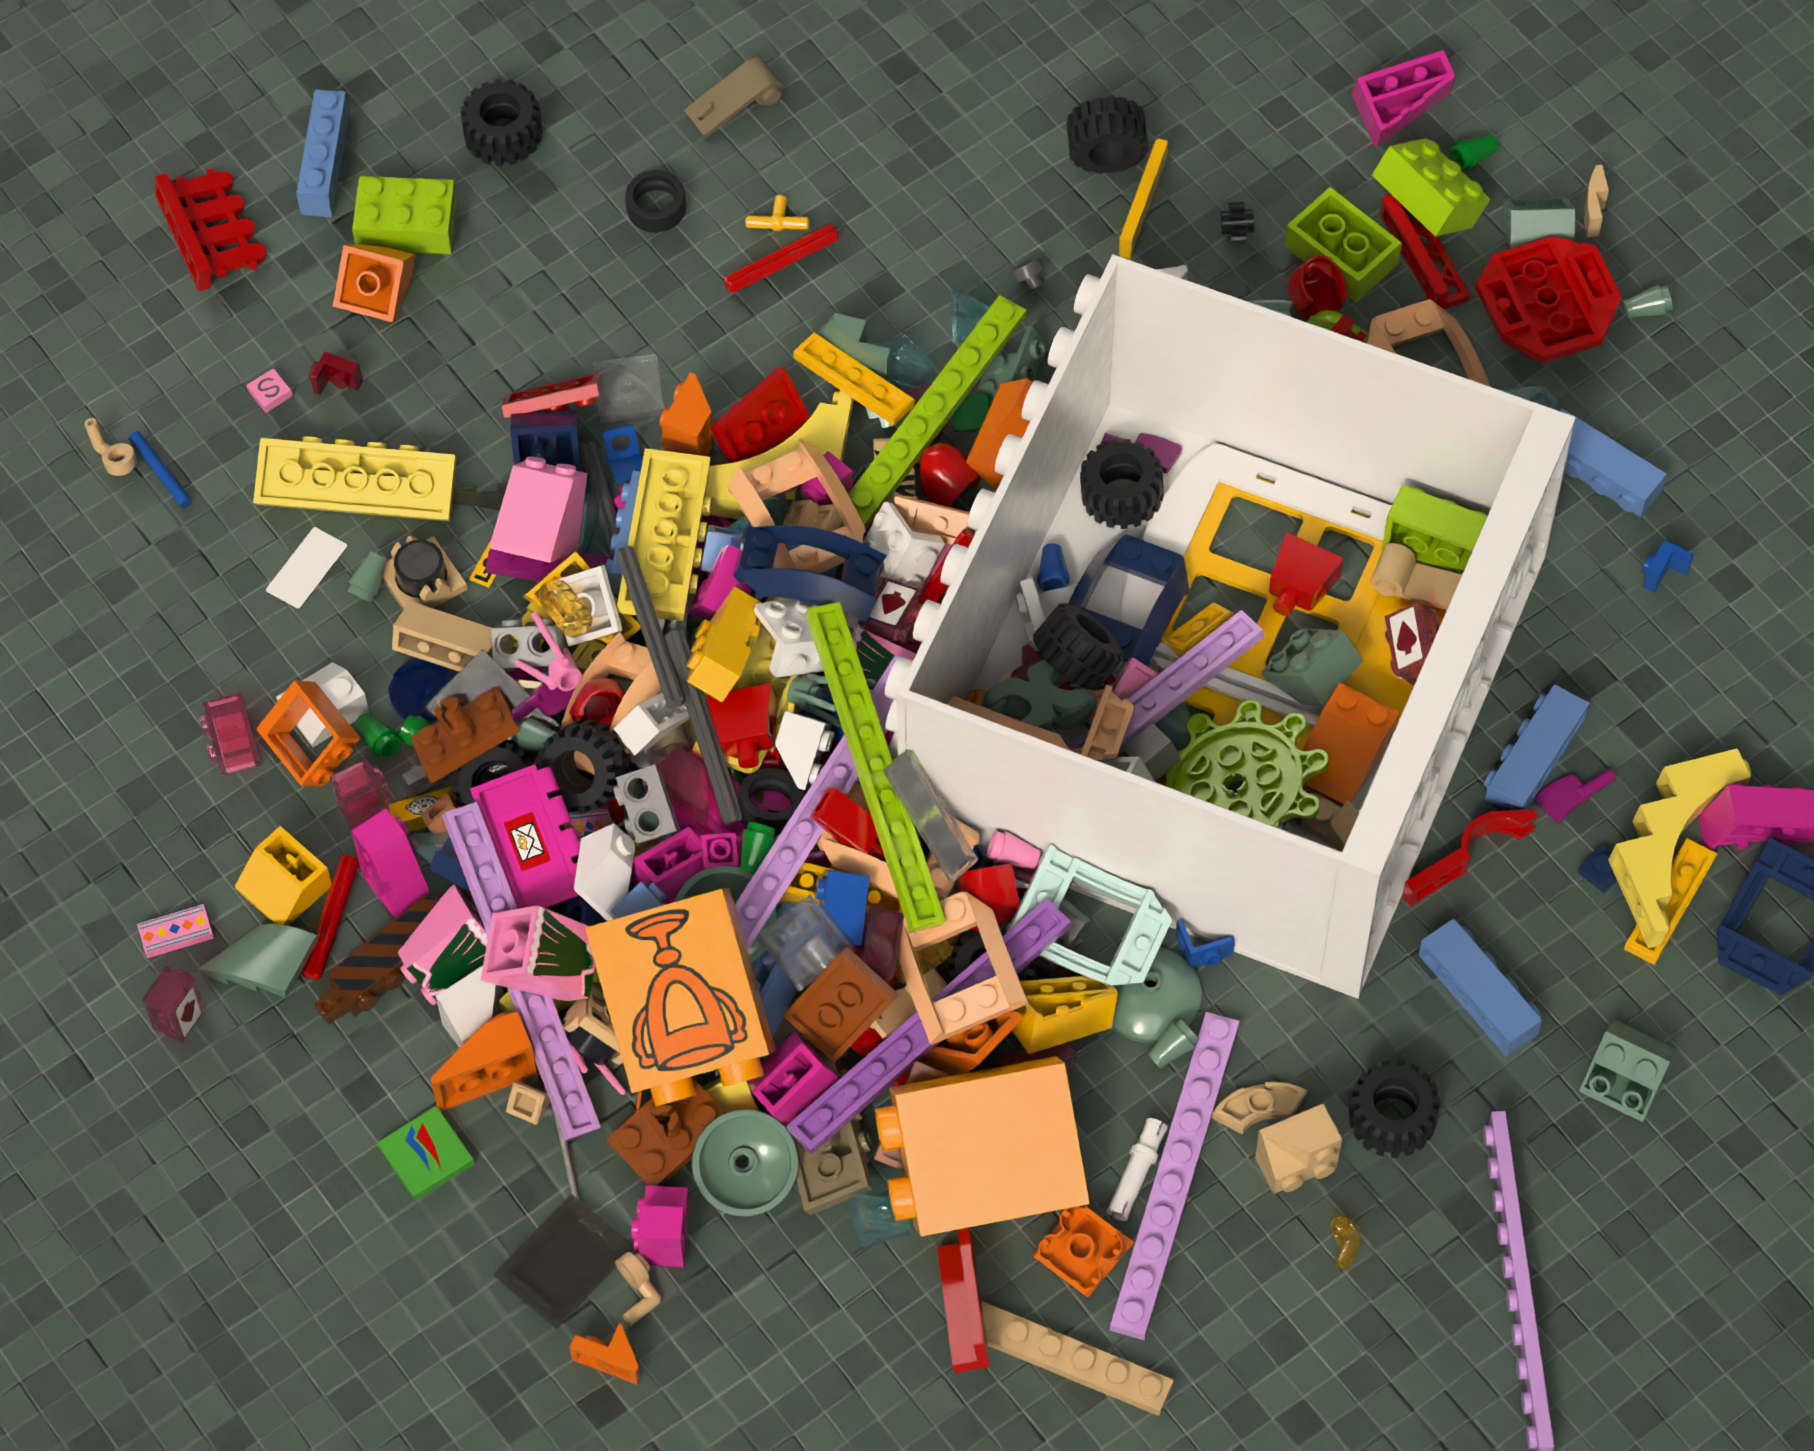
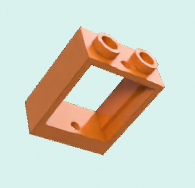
M294 680L256 728L301 786L322 787L332 779L333 772L342 761L352 754L353 747L361 739L317 683L311 681ZM309 708L313 710L334 737L314 763L311 762L289 734Z

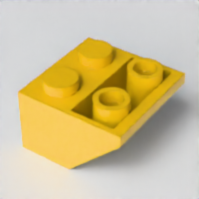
M279 826L254 849L235 884V889L274 924L289 926L331 887L332 882L328 867Z

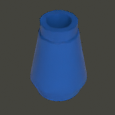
M1055 543L1047 544L1042 549L1037 582L1044 592L1067 587L1070 576L1062 547Z

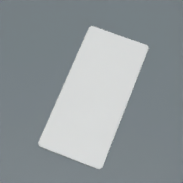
M314 527L266 588V592L299 609L345 550L347 544Z

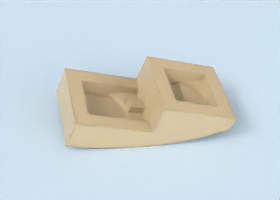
M1596 165L1589 183L1584 208L1586 238L1598 237L1600 234L1603 219L1601 209H1605L1609 192L1603 165Z
M808 499L793 501L782 525L804 526L834 531L839 529L842 519L834 504L819 506Z

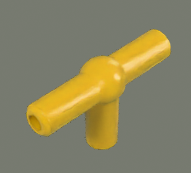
M778 195L775 197L772 216H747L745 225L747 228L772 229L777 232L783 229L808 230L810 220L808 217L785 216L787 198L783 195Z

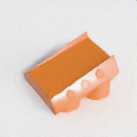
M1082 1205L1066 1208L1062 1212L1060 1223L1050 1235L1042 1239L1039 1248L1032 1256L1083 1295L1089 1297L1134 1244V1241L1090 1207Z

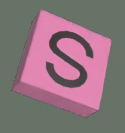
M274 369L246 385L248 392L265 413L293 396L291 389Z

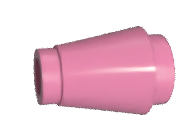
M1006 830L1003 833L995 831L987 849V857L993 859L994 863L1011 864L1012 866L1035 869L1041 853L1040 849L1034 848V846Z

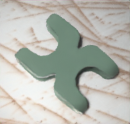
M1044 659L1029 667L1026 674L1027 682L1019 678L1005 679L985 693L981 706L1006 716L1017 717L1022 722L1052 732L1051 726L1061 730H1069L1087 720L1095 709L1097 698L1086 688L1073 691L1058 689L1057 686L1061 681V674Z

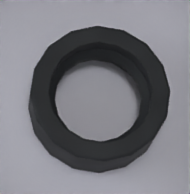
M661 170L646 171L634 177L627 186L625 193L628 218L636 227L646 232L658 233L672 229L683 219L686 211V196L683 184L675 175ZM654 190L665 191L674 197L673 205L660 212H648L639 208L637 200L643 194Z
M763 768L751 773L743 780L739 789L738 804L743 823L747 827L749 822L762 824L774 828V835L781 834L804 798V790L797 787L789 772L777 768ZM761 791H776L786 796L790 800L791 806L779 813H768L754 806L751 802V797Z

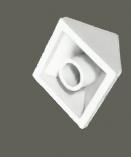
M605 565L551 581L568 647L622 631Z

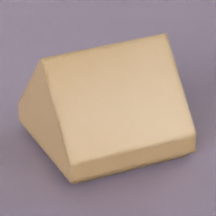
M515 1080L506 1112L538 1125L550 1103V1099L547 1093Z

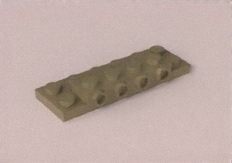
M783 1017L773 1036L776 1049L796 1030L834 1071L839 1079L850 1071L849 1068L844 1067L842 1060L843 1057L847 1056V1050L834 1063ZM863 1110L812 1155L790 1133L798 1155L796 1181L804 1211L809 1215L873 1190L866 1164L870 1162L868 1152L873 1150V1144L869 1134L865 1130H861L859 1120L864 1119Z

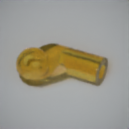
M1336 1216L1330 1222V1229L1340 1249L1333 1264L1341 1270L1348 1271L1360 1248L1361 1238L1350 1220L1344 1216Z

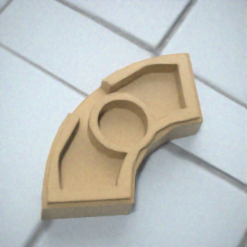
M1273 1081L1248 1088L1242 1087L1222 1100L1213 1111L1212 1119L1243 1134L1251 1125L1261 1120H1285L1294 1116L1307 1096L1308 1090L1293 1084Z

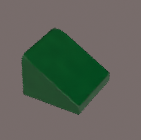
M990 394L966 397L952 415L953 426L956 432L970 433L981 429L991 407Z

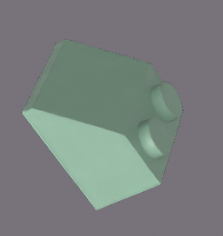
M1567 197L1503 199L1506 242L1510 248L1551 236L1575 242V208Z

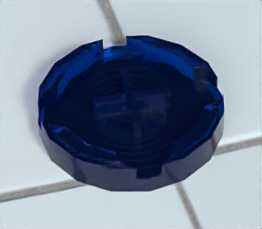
M422 659L410 661L398 668L393 674L394 678L388 687L391 706L400 717L407 719L410 714L415 717L420 715L428 722L437 720L434 714L436 705L444 709L439 703L442 699L451 696L455 697L456 695L453 676L448 669Z

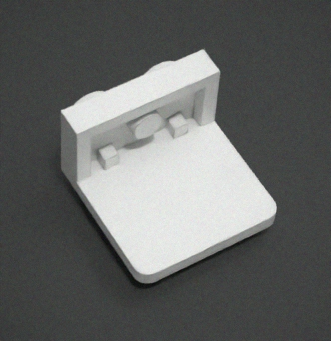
M890 502L883 503L863 540L865 545L887 555L881 564L877 581L881 589L883 590L888 582H892L915 590L912 597L918 596L945 545L942 538L938 535L913 532L894 504Z
M1033 578L1020 581L1021 594L1015 596L1019 613H1025L1027 622L1024 623V629L1028 643L1034 642L1033 634L1058 604H1068L1077 584L1037 593ZM1090 598L1086 609L1095 612Z
M794 599L769 601L755 605V615L776 641L769 667L770 672L775 678L823 672L805 616L808 608L817 607L816 605Z

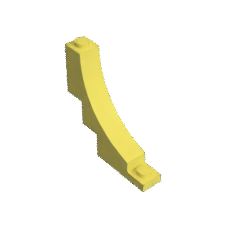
M834 390L832 404L820 403L807 422L778 446L746 460L710 466L705 496L711 497L709 515L732 519L746 517L739 507L738 501L733 494H730L727 487L738 465L746 473L800 449L799 439L817 446L823 455L829 451L842 461L854 399L841 390ZM798 485L772 497L795 500Z
M1738 748L1664 767L1656 782V786L1663 799L1639 806L1632 821L1639 838L1617 843L1608 859L1648 948L1661 945L1669 930V920L1664 910L1672 897L1671 865L1679 836L1726 786L1733 783H1742L1747 786L1751 778L1750 766L1746 760L1742 759Z

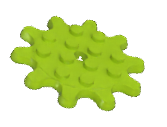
M1251 699L1242 702L1238 706L1234 720L1226 725L1214 724L1210 717L1204 713L1195 714L1188 720L1187 729L1191 735V741L1186 748L1177 751L1182 760L1164 774L1167 777L1165 786L1279 829L1288 819L1303 818L1310 820L1319 814V799L1313 794L1305 792L1303 786L1308 779L1327 770L1329 757L1321 749L1301 751L1296 747V743L1304 735L1307 726L1306 719L1302 714L1292 713L1276 725H1266L1261 721L1262 707L1260 703ZM1237 780L1243 781L1241 787L1237 789V793H1234L1233 790H1228L1232 782Z

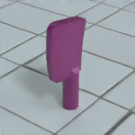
M1105 433L1101 443L1106 446L1109 445V440L1116 439L1117 442H1123V438ZM1140 433L1135 443L1137 441L1144 443V449L1150 447L1154 451V457H1159L1162 472L1166 474L1182 453L1181 445L1158 436Z
M542 682L539 687L529 694L527 699L512 710L516 722L519 723L537 707L545 717H551L568 706L575 688L570 691H562L558 687L550 690Z
M1609 768L1585 784H1582L1576 776L1569 775L1553 782L1536 794L1535 802L1553 821L1560 824L1573 810L1589 800L1591 795L1615 781L1616 777Z

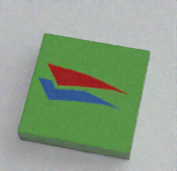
M437 1106L377 1142L379 1150L414 1201L475 1164L474 1159Z

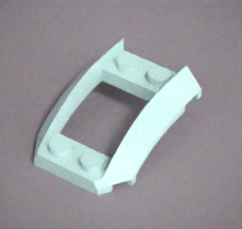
M1049 845L1038 861V867L1012 922L1007 925L1006 933L1046 898L1059 908L1070 882L1073 881L1098 894L1135 908L1134 916L1110 967L1054 942L1039 956L1109 986L1144 982L1172 922L1165 907L1162 908L1154 895L1155 892L1119 879L1076 857L1072 858L1057 850L1056 847Z

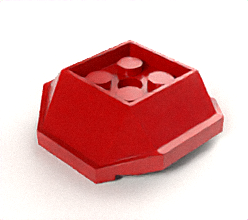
M1553 236L1492 254L1475 287L1499 339L1520 351L1524 356H1529L1541 364L1601 346L1622 297L1596 245L1582 243L1581 245L1568 239Z

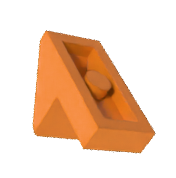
M619 1323L608 1347L602 1340L593 1336H586L585 1338L578 1335L574 1336L569 1347L573 1361L636 1385L639 1384L641 1379L639 1366L621 1323Z

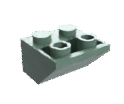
M1301 628L1291 635L1290 641L1280 652H1277L1270 658L1268 666L1261 674L1265 679L1302 705L1323 706L1330 699L1339 682L1343 684L1364 660L1343 631Z
M1614 1020L1604 1033L1579 1092L1643 1122L1666 1079L1678 1050Z

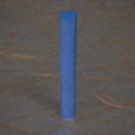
M139 431L133 432L129 436L130 442L181 508L189 506L192 499L142 434Z

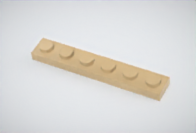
M981 1301L988 1346L1160 1416L1173 1387V1379Z

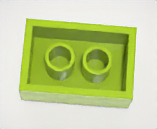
M1427 138L1389 146L1372 174L1435 237L1473 228L1491 200L1482 191V187L1478 183L1470 180L1461 171L1460 166L1456 162L1449 160L1440 151L1439 146Z
M359 176L352 227L355 245L386 246L409 253L451 254L458 203L454 180Z
M1331 187L1287 225L1285 247L1303 262L1318 255L1331 258L1339 267L1348 289L1347 296L1354 302L1362 298L1399 264L1402 242Z
M1401 485L1387 515L1382 550L1387 544H1400L1409 548L1415 554L1416 563L1463 575L1488 515L1481 511H1472L1458 506L1452 500L1434 497L1420 488H1410Z

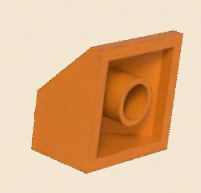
M343 245L333 307L394 322L411 284L416 254L386 246Z

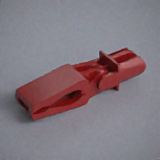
M827 787L811 813L810 818L841 845L886 862L871 814L838 789Z

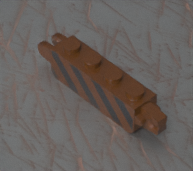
M458 888L463 893V895L470 901V893L461 888ZM425 894L330 970L329 982L331 988L315 1003L316 1011L328 1024L349 1012L356 1017L362 1011L366 1012L372 1009L383 994L389 989L394 990L404 982L406 976L400 969L404 963L398 951L440 900L436 894Z

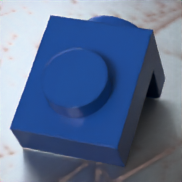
M1664 540L1656 555L1650 554L1643 565L1641 572L1646 574L1643 587L1655 593L1668 568L1687 575L1694 555L1683 546L1671 544Z

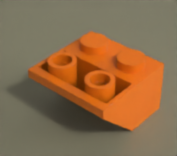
M690 372L685 382H680L676 387L673 397L674 401L670 409L665 408L659 421V426L662 427L661 443L664 444V451L709 456L714 447V438L710 427H712L711 409L696 374Z

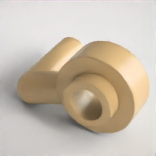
M95 418L87 419L84 422L92 446L96 452L102 455L103 464L109 474L122 476L135 468L137 458L129 444L118 443L111 446L105 442Z
M626 1252L615 1261L616 1266L624 1279L632 1287L638 1289L644 1297L622 1315L624 1321L629 1326H632L661 1302V1296L649 1281L647 1272L650 1270V1266L639 1253L633 1255L630 1252Z

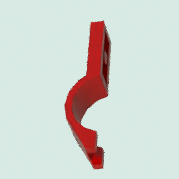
M1533 809L1491 811L1476 817L1466 827L1458 850L1405 881L1402 894L1403 899L1411 907L1467 873L1470 860L1468 847L1475 839L1484 834L1498 832L1509 834L1521 840L1534 832L1535 827L1531 822L1536 820L1538 815Z

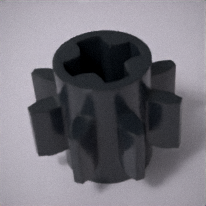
M1244 202L1229 203V210L1221 211L1222 235L1230 234L1231 242L1246 241V233H1254L1253 209H1245Z

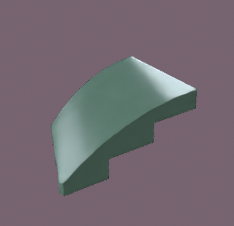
M834 313L828 319V322L818 329L817 334L891 383V349L865 343L867 339L866 320Z
M262 924L202 965L199 972L227 985L232 981L254 991L262 988L287 998L316 946L318 938L316 934L295 927L279 924Z

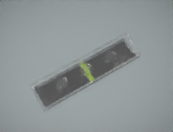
M906 749L883 770V773L947 879L956 881L978 861V858L915 752Z

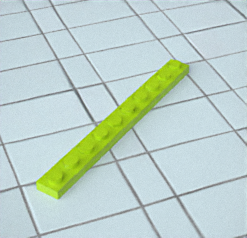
M1001 295L997 297L848 493L865 526V530L873 521L883 503L889 500L922 456L923 450L929 447L1027 317V309ZM843 521L841 522L839 528L845 526Z
M837 602L808 608L805 616L909 932L913 933L942 926L946 921L909 809L887 774V770L894 764L841 603Z

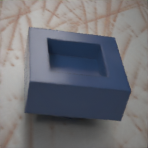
M1600 845L1579 867L1578 874L1605 894L1617 879L1608 861L1611 852Z

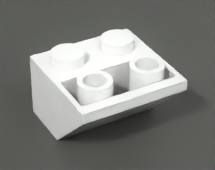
M785 711L775 746L797 787L809 790L824 765L820 764L823 752L830 751L835 732L830 731L831 723L795 712Z

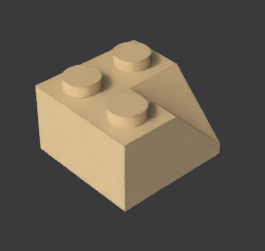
M1321 1104L1259 1130L1255 1159L1273 1194L1282 1190L1284 1192H1291L1299 1188L1306 1180L1313 1177L1322 1179L1335 1171V1168L1338 1166L1342 1138L1324 1104Z

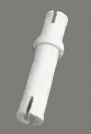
M1147 1118L1137 1144L1132 1145L1130 1149L1131 1158L1112 1201L1106 1210L1108 1215H1112L1115 1212L1112 1218L1127 1221L1151 1164H1155L1158 1158L1156 1152L1168 1129L1166 1124H1162L1159 1127L1162 1121Z

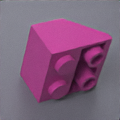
M687 827L633 859L630 882L634 887L640 882H646L648 885L654 882L666 894L667 898L664 902L666 904L674 903L682 886L695 874L703 871L701 840L690 827Z
M795 1030L775 1052L771 1053L761 1063L764 1076L746 1082L751 1092L771 1115L787 1126L825 1093L839 1077Z

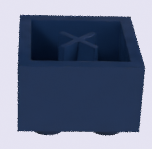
M577 410L511 415L510 430L514 465L525 461L527 457H539L545 459L546 464L553 466L557 464H570L576 467V471L582 472Z

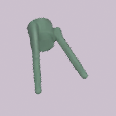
M808 673L806 679L798 676L795 677L788 689V702L799 705L801 710L810 712L843 730L839 719L818 708L821 707L832 712L836 711L835 705L822 700L823 689L818 687L819 684H828L826 677ZM866 679L868 686L875 685L874 679Z

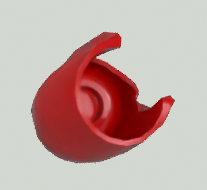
M1321 255L1312 257L1300 264L1289 276L1286 285L1287 293L1293 302L1295 310L1305 320H1309L1310 316L1325 310L1338 312L1344 306L1348 293L1345 279L1339 267L1331 258Z
M936 443L923 450L919 465V479L922 491L931 503L951 507L969 484L975 489L982 477L966 463L968 456L960 449L948 443Z
M610 678L593 679L585 683L576 696L569 714L574 722L579 720L584 722L588 719L596 720V725L601 722L608 724L609 730L626 691L616 680Z
M1011 864L974 869L959 874L957 893L967 892L991 908L995 913L998 925L1014 917L1020 904L1014 870ZM978 926L971 928L972 930L979 931Z

